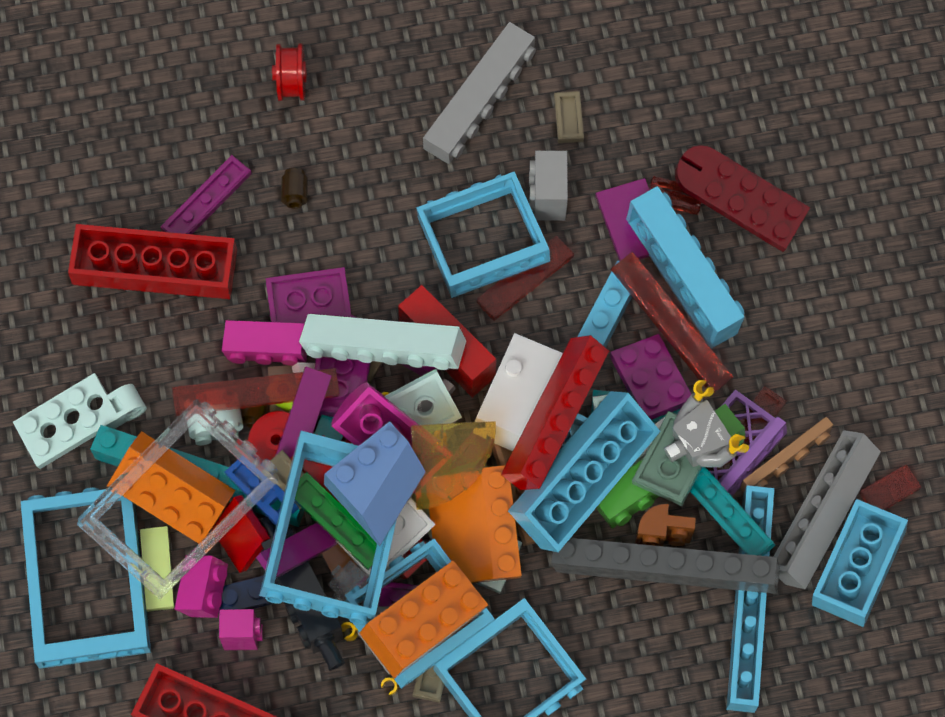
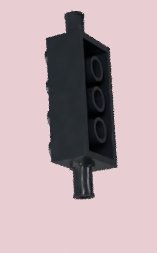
M268 517L259 520L270 537L269 540L261 543L263 551L271 547L276 526ZM292 528L287 530L285 539L295 535ZM308 561L275 579L274 584L326 597ZM284 602L291 622L293 624L298 622L299 624L296 628L304 648L310 647L313 654L320 651L329 671L344 665L345 661L335 644L344 639L338 619L326 617L321 611L313 609L309 611L299 610L293 604Z

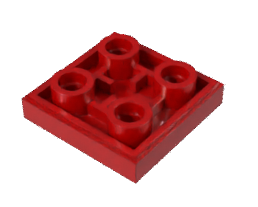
M242 495L235 496L211 529L239 573L248 570L263 549L261 543L270 539L267 530L261 525L253 513L252 507L247 504Z

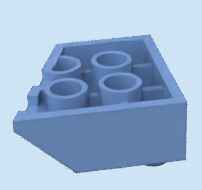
M389 421L324 474V485L371 538L381 546L385 536L392 525H394L426 471L410 443Z

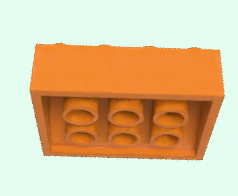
M505 465L436 475L426 482L430 519L435 523L431 528L432 539L437 541L451 561L454 560L472 584L517 579L522 576L515 519L508 512L513 505L511 483L501 475Z

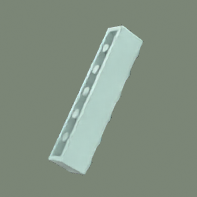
M308 314L299 342L307 355L313 358L332 357L340 361L353 359L364 363L375 361L384 362L388 365L408 364L416 368L429 366L440 370H447L448 368H459L466 339L460 327Z

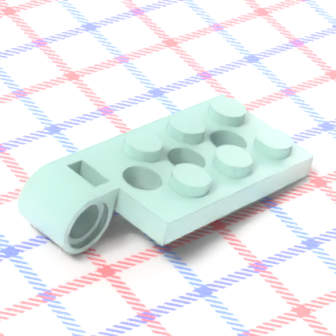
M436 369L384 396L430 434L462 418ZM423 400L432 402V407L427 412H421L417 409L418 404Z
M94 373L13 421V424L36 466L41 469L95 437L100 425L115 429L125 422L139 417L147 408L133 384L121 386L107 394L98 376ZM96 397H101L103 399L102 406L97 410H91V401ZM72 411H78V421L74 424H68V414ZM49 425H55L56 432L54 436L45 438L43 434L44 429Z

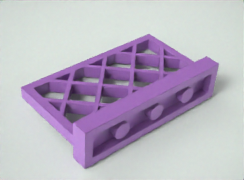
M734 390L722 405L726 404L730 408L738 400L746 406L745 414H736L735 416L738 420L747 419L748 431H745V437H749L750 440L749 450L745 453L737 452L736 456H739L736 461L735 457L732 459L733 464L729 469L717 470V467H714V471H709L717 480L718 476H722L718 482L731 496L740 488L742 481L756 470L787 434L785 421L778 416L774 418L737 390ZM763 418L768 424L764 429L751 431L750 419Z

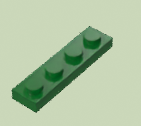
M306 472L299 480L294 501L369 571L372 567L377 543L354 517Z

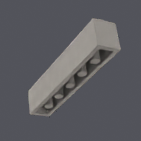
M511 22L507 24L423 137L424 150L447 164H450L454 157L456 159L460 157L464 151L465 142L468 138L473 139L477 134L479 123L483 118L486 120L491 115L494 108L493 104L497 99L501 100L508 90L507 85L511 80L515 81L522 71L521 66L525 61L529 62L536 52L534 36Z
M843 430L773 556L778 559L780 565L779 579L785 585L806 589L881 451L864 433Z

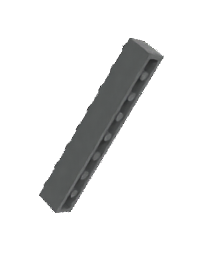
M570 538L559 552L553 551L551 564L557 573L777 594L780 572L777 557Z

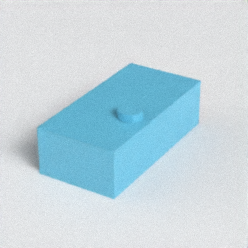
M856 499L813 593L812 606L864 627L906 533L908 520Z

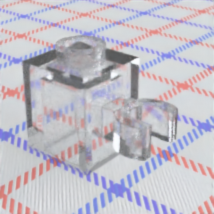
M350 560L343 568L338 565L331 572L335 577L328 583L335 591L332 597L336 600L345 601L347 599L345 594L357 585L360 588L366 586L369 577Z

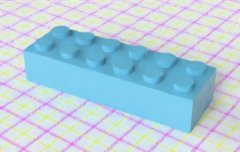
M657 186L630 201L626 220L648 251L650 258L709 348L712 349L738 334L744 320V309L737 300L734 301L730 296V289L725 280L719 279L715 273V266L709 257L705 258L701 252V245L694 235L691 236L687 231L684 218L680 214H676L671 207L672 201L666 192L662 193Z
M610 391L560 449L541 488L525 490L508 512L541 549L559 552L661 431L629 393Z

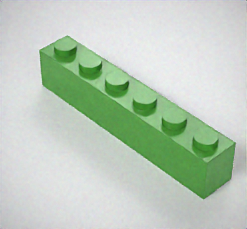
M726 404L715 410V413L731 437L735 434L745 436L744 426ZM744 439L739 442V446L744 442ZM642 460L628 469L596 507L611 529L617 525L623 526L632 518L633 514L639 510L644 511L653 505L654 500L660 497L632 484V479Z

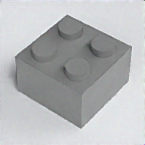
M535 151V160H530L529 205L532 211H534L536 220L565 221L568 200L567 151Z

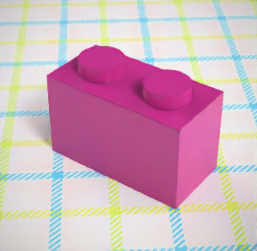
M185 556L175 610L189 617L218 618L228 564L214 556Z
M254 609L220 610L219 639L224 650H258V641H263V624H261V618L256 617Z

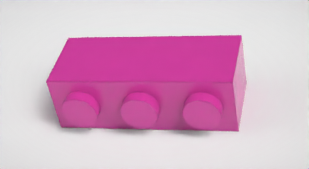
M226 320L222 352L227 360L237 364H243L245 361H255L262 365H269L271 362H282L288 366H293L298 362L306 363L307 353L299 342L305 324Z

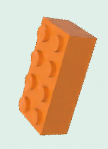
M142 431L127 450L107 484L112 490L200 545L236 491Z
M453 560L368 622L359 634L395 679L476 618L488 604Z

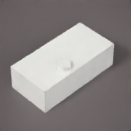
M514 333L478 412L471 434L513 451L563 353Z

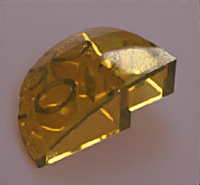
M496 421L411 426L412 449L426 471L415 489L417 510L428 509L449 502L452 498L467 490L477 480L492 453Z

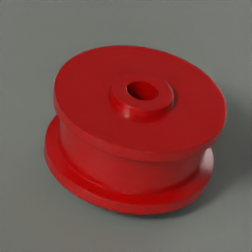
M299 43L298 47L282 48L281 44H276V65H272V80L276 81L278 101H283L284 97H299L300 101H305L307 68L304 59L303 43Z
M269 412L260 417L250 430L248 436L249 452L254 461L261 467H264L275 457L289 416L288 412Z

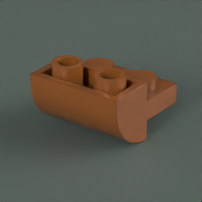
M669 504L654 506L641 518L635 544L663 547L664 542L669 541L670 545L684 546L685 543H690L696 518L668 515Z

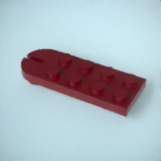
M699 145L688 149L675 167L676 182L683 192L782 252L788 247L810 209L809 206L708 146Z

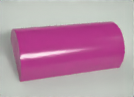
M363 383L339 407L332 420V427L351 443L359 446L390 421L410 443L426 471L413 492L416 494L452 456V452L369 383Z

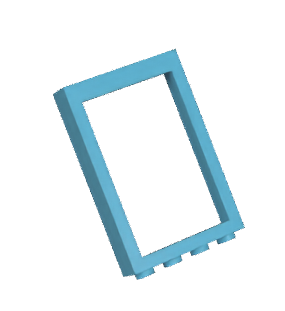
M305 431L300 432L259 596L265 597L267 601L276 604L282 602L293 604L296 609L309 611L310 609L321 611L324 616L330 618H337L338 616L348 618L350 622L357 625H365L374 619L396 521L385 536L381 546L376 545L363 606L274 584L304 459L335 466L355 450L358 445Z
M86 488L82 493L75 494L64 491L56 493L54 497L46 498L42 495H35L29 497L28 500L21 501L34 659L39 669L151 653L135 503L111 488L99 490V488ZM121 501L135 631L45 644L34 513Z

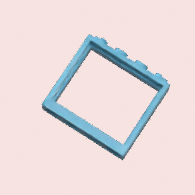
M515 171L503 176L500 174L484 183H475L468 189L460 192H451L441 199L427 201V204L416 207L418 220L451 298L550 262L549 247ZM511 193L534 245L452 275L430 223Z
M435 539L426 544L422 541L410 549L411 555L405 559L401 555L389 564L390 569L385 572L382 588L425 558L436 572L449 564L451 560ZM358 585L355 586L350 592L345 594L347 599L344 602L355 605L363 602L367 585L363 588H360ZM485 608L473 619V622L433 649L394 680L402 689L495 620L494 617ZM354 624L359 632L365 627V625Z
M525 598L457 647L433 667V670L469 717L482 716L448 671L521 617L570 680L569 683L524 717H539L544 712L549 716L561 707L559 703L561 699L567 695L571 699L583 690L581 684L586 678Z

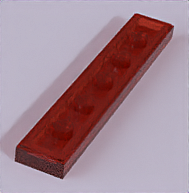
M633 251L610 269L699 380H706L704 384L706 389L713 387L715 393L733 378L732 374Z
M336 368L317 370L332 375L324 398L339 397ZM303 372L172 387L175 416L293 402Z

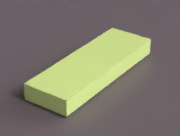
M168 526L140 529L146 610L149 612L175 609Z

